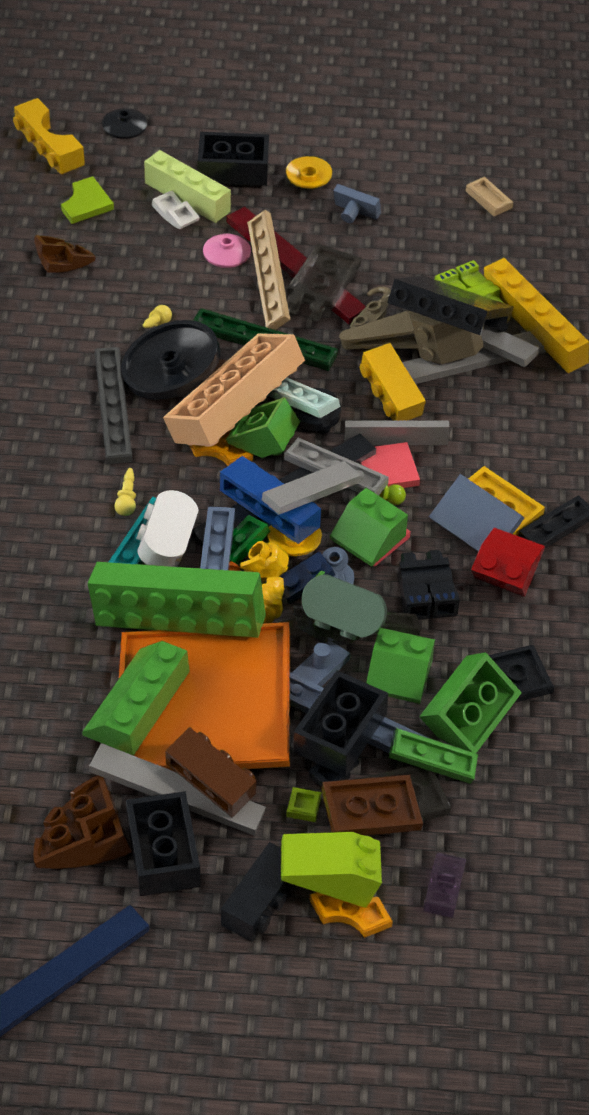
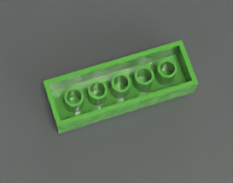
M97 562L87 583L96 626L258 638L266 616L260 572Z

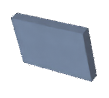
M461 474L429 516L434 522L476 551H479L481 544L493 528L513 534L524 520L521 514Z

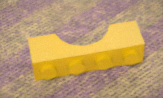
M39 98L14 107L15 117H13V123L16 129L21 130L27 141L36 147L38 153L43 155L49 165L54 167L60 175L85 165L84 147L72 134L57 135L48 131L50 129L49 109Z

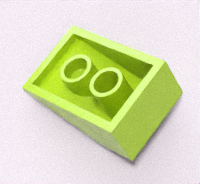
M354 832L284 834L281 838V880L367 908L382 884L380 841Z

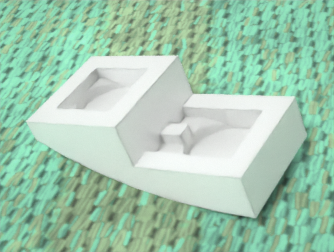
M172 190L152 200V206L178 229H182L200 219L187 201L182 203Z

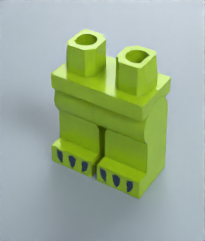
M474 260L456 267V271L450 269L435 276V280L502 302L499 298L500 288L497 285L494 286L492 281L487 280L479 272V265Z

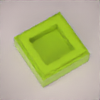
M293 787L287 808V817L316 822L322 792Z

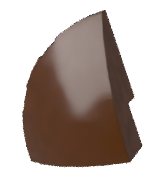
M97 775L82 783L70 792L71 799L63 807L55 806L43 821L45 830L41 838L35 839L33 857L37 868L58 869L94 865L132 853L104 777Z

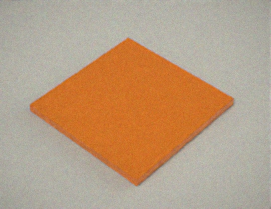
M289 622L264 623L258 638L164 630L122 632L119 678L139 649L160 641L187 650L190 672L134 756L174 771L166 764L165 751L190 727L197 733L202 732L211 741V745L216 749L226 751L232 757L233 762L241 769L290 767Z

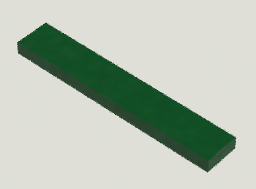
M200 308L193 321L201 322L211 328L216 338L243 346L257 334H287ZM295 336L305 359L303 364L329 371L338 356V349Z

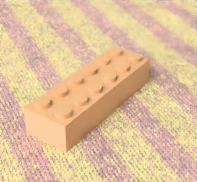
M257 334L163 417L174 442L205 447L217 444L220 437L232 430L242 417L250 414L253 407L264 401L273 389L279 387L282 381L296 372L297 367L305 361L295 336L289 334Z

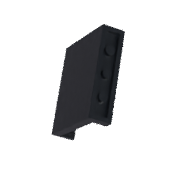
M426 276L395 278L387 303L477 335H481L484 324L506 331L514 308L505 303Z

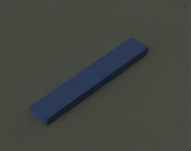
M129 905L0 995V1037L149 932V924Z

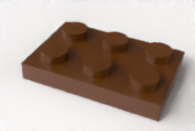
M410 775L329 781L322 784L321 790L332 833L354 832L365 836L421 831L423 821Z

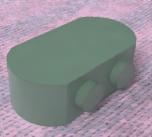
M323 574L316 576L307 583L302 593L303 609L308 617L315 619L314 625L327 630L331 626L341 629L340 635L349 639L356 640L357 636L367 637L373 635L385 623L387 607L380 594L331 575Z

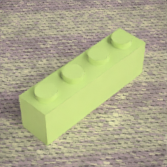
M161 150L144 161L145 183L163 194L172 190L182 203L187 201L196 213L214 223L231 212V190Z

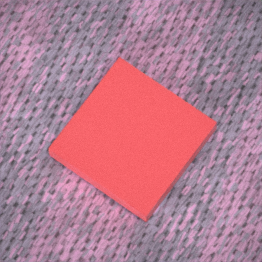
M407 442L375 447L376 454L360 464L388 476V487L393 484H398L403 488L420 486V478Z

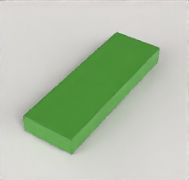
M396 728L392 736L389 758L471 784L475 778L478 754Z

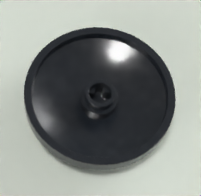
M193 320L167 322L150 329L132 343L122 360V376L128 388L142 398L161 400L177 397L193 390L212 374L220 359V345L212 329L201 322Z

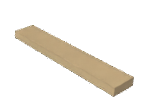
M264 210L248 222L265 325L266 328L276 330L290 320L272 217L271 213Z

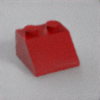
M493 528L481 544L471 568L472 574L476 579L525 597L545 546Z

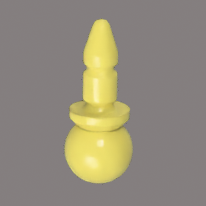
M166 305L155 307L150 312L149 318L144 321L143 327L152 328L153 326L169 322L172 318L170 308Z
M128 468L124 475L122 490L118 491V498L114 505L116 512L122 516L131 515L136 508L132 468Z

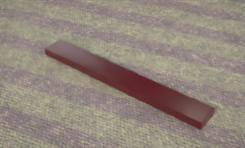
M244 206L227 215L226 223L251 243L248 222L256 217V215ZM274 231L281 268L346 323L351 324L353 319L366 306Z

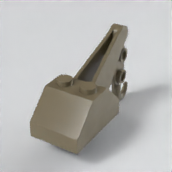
M382 286L375 287L367 292L368 297L376 293L384 294L382 298L368 303L365 309L353 319L350 324L351 328L342 331L339 335L342 347L346 350L374 349L391 343L393 348H417L420 358L441 365L474 356L484 346L481 335L409 310L384 318L389 305L387 301L391 290Z

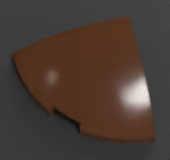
M42 235L34 236L38 256L47 273L71 271L95 261L96 256L80 245L76 244L74 247L63 239Z

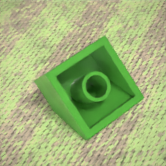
M284 397L253 407L250 414L242 417L235 424L226 441L232 446L261 458L269 455L277 456L286 450V445L294 436L300 421Z
M365 488L348 503L333 529L330 539L372 567L406 536L408 514Z
M380 628L373 648L366 683L388 692V697L420 704L433 661L435 639Z

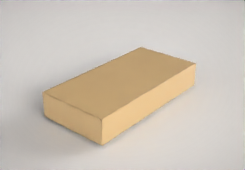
M486 177L466 185V192L493 216H497L513 207V201Z

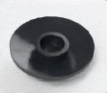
M120 108L110 111L104 116L102 127L112 137L129 139L141 135L146 130L147 119L140 111Z

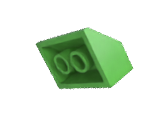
M486 652L467 655L419 717L438 738L457 748L477 753L522 692Z

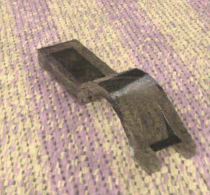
M293 606L292 613L296 616L295 626L321 643L347 645L356 641L340 635L341 629L331 626L327 630L314 625L315 619L308 617L302 606ZM387 612L385 623L381 627L419 636L421 629L416 614Z

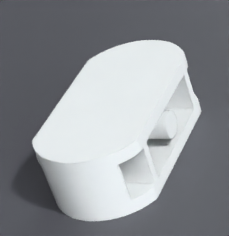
M169 490L160 493L154 505L148 504L143 517L148 520L147 524H141L136 537L137 540L141 541L137 550L138 555L146 565L178 567L185 553L199 511L191 497L179 491Z

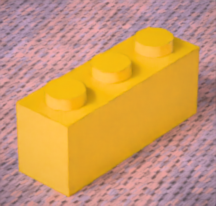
M391 343L363 352L360 364L361 374L369 380L372 392L375 397H379L387 417H391L393 421H408L423 415L426 400Z

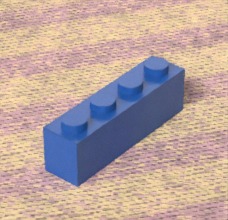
M241 456L220 471V491L297 544L320 528L321 508L314 502L278 515L262 501L263 492L281 486L284 483L261 469L256 463Z

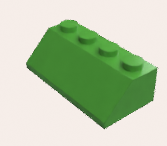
M164 641L139 649L83 730V736L134 756L190 672L187 650Z

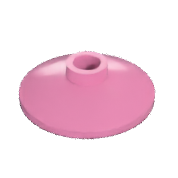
M234 234L216 235L207 240L203 247L205 259L212 265L222 268L240 266L249 259L251 254L249 243L244 238Z

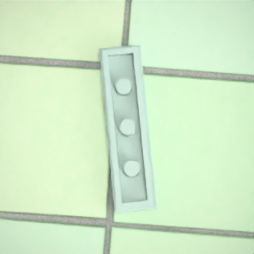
M285 378L279 387L273 389L267 395L276 400L285 397L290 406L318 418L340 407L338 398L289 378Z

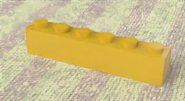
M505 258L484 267V277L492 281L494 286L497 285L500 288L499 298L503 303L514 307L511 316L527 332L530 331L544 346V350L567 373L589 363V341Z

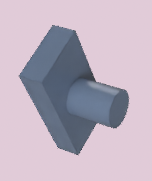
M337 184L333 190L335 205L345 208L341 214V218L345 222L353 223L358 213L376 220L381 214L379 198Z
M328 639L325 643L316 644L313 654L292 673L322 687L334 675L336 670L339 671L350 660V653Z

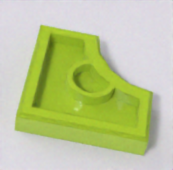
M93 176L72 183V197L61 204V211L71 224L114 210V203Z

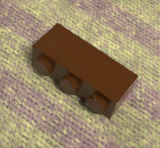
M189 727L165 751L166 764L231 818L256 794V778L247 768L241 769L237 766L226 751L216 749L211 745L209 738L202 732L197 733Z

